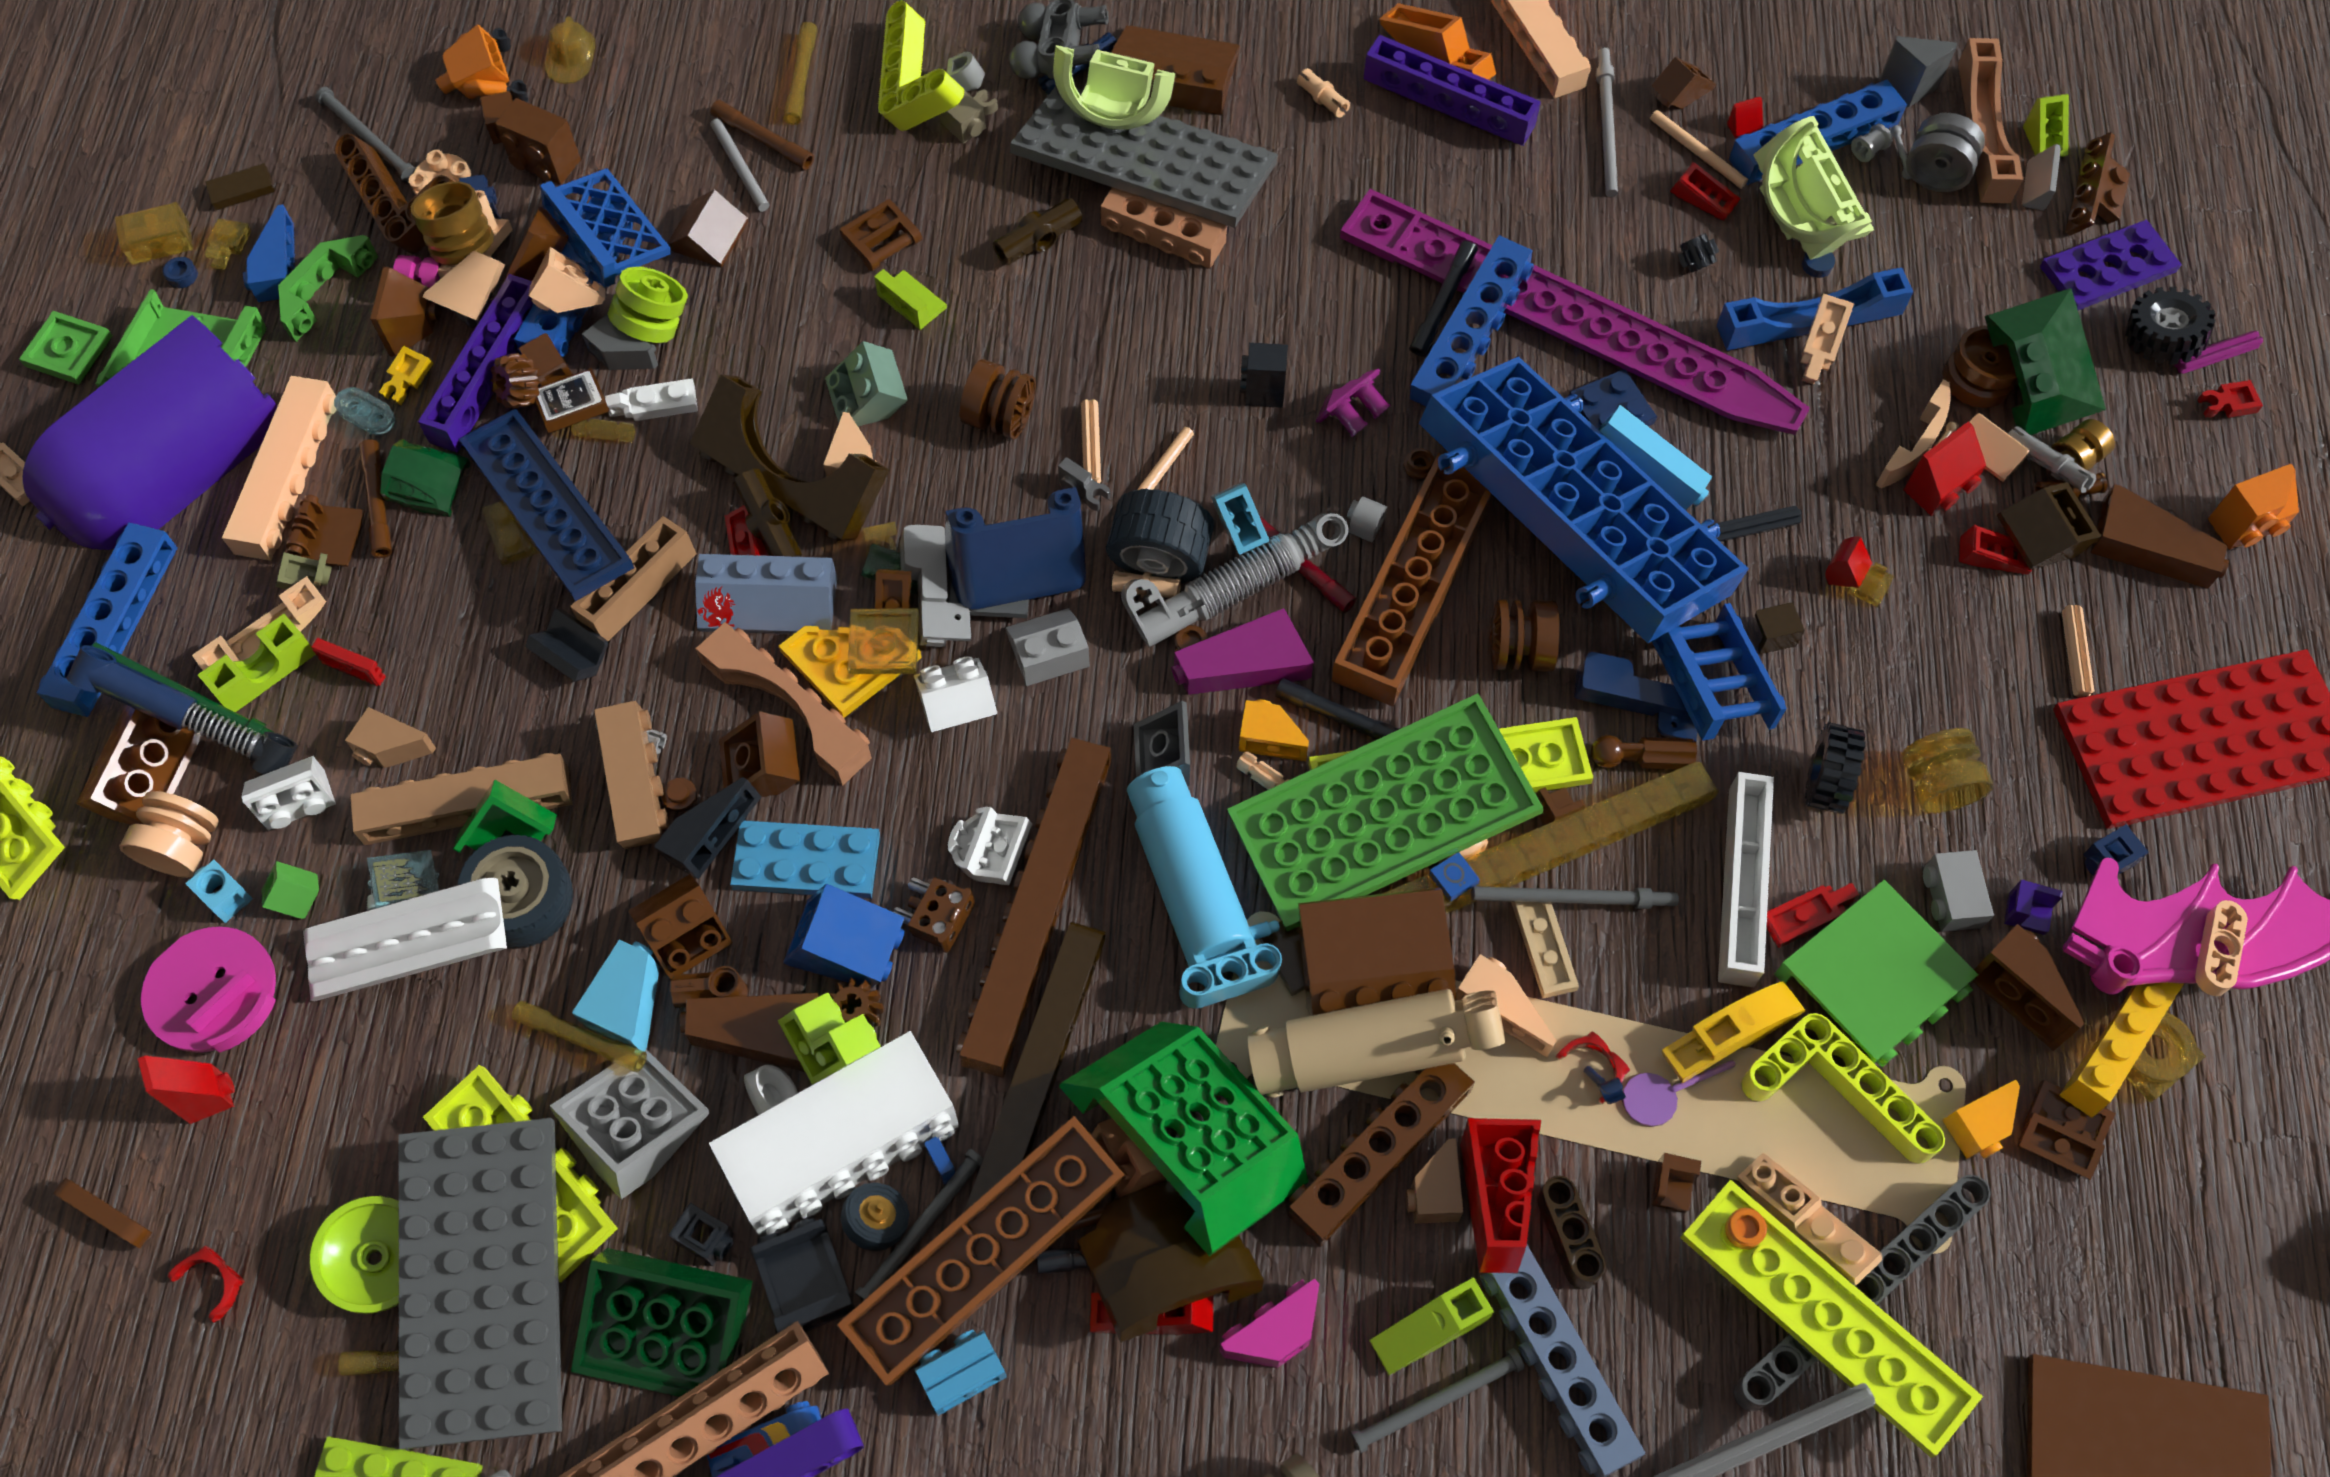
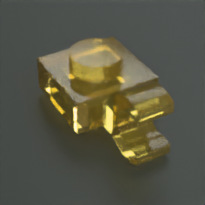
M224 219L217 220L207 240L209 246L205 252L206 258H213L212 268L224 270L231 253L241 254L251 233L247 223Z

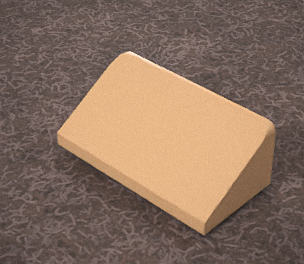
M1978 413L1971 419L1970 423L1974 426L1986 462L1984 469L2004 482L2023 463L2029 454V450L1985 416Z

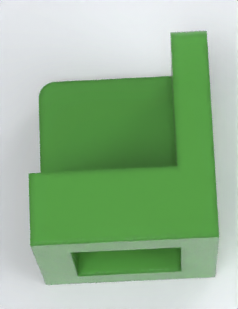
M276 861L261 890L262 907L296 918H306L319 892L318 875Z

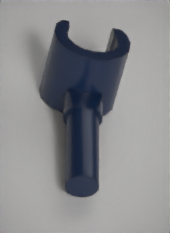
M1590 1066L1584 1068L1583 1072L1597 1085L1607 1104H1613L1626 1098L1622 1090V1083L1618 1077L1606 1082Z

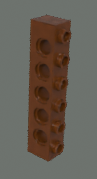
M1452 1063L1416 1070L1415 1073L1418 1077L1410 1085L1403 1082L1391 1095L1390 1098L1393 1102L1385 1110L1381 1107L1377 1108L1366 1120L1365 1124L1368 1127L1359 1136L1353 1133L1340 1147L1343 1153L1334 1162L1330 1158L1327 1159L1315 1172L1314 1175L1317 1179L1308 1188L1302 1185L1290 1197L1289 1202L1292 1205L1289 1207L1288 1216L1320 1247L1471 1093L1475 1081L1459 1066ZM1425 1088L1433 1089L1439 1098L1435 1101H1427L1421 1096L1420 1091ZM1402 1113L1407 1114L1413 1119L1414 1124L1409 1127L1400 1126L1396 1122L1395 1116ZM1374 1139H1381L1388 1144L1389 1150L1384 1153L1375 1152L1369 1143ZM1348 1165H1357L1363 1170L1364 1175L1359 1179L1349 1178L1345 1174L1344 1168ZM1323 1191H1331L1337 1195L1339 1201L1334 1205L1328 1206L1321 1203L1318 1195Z

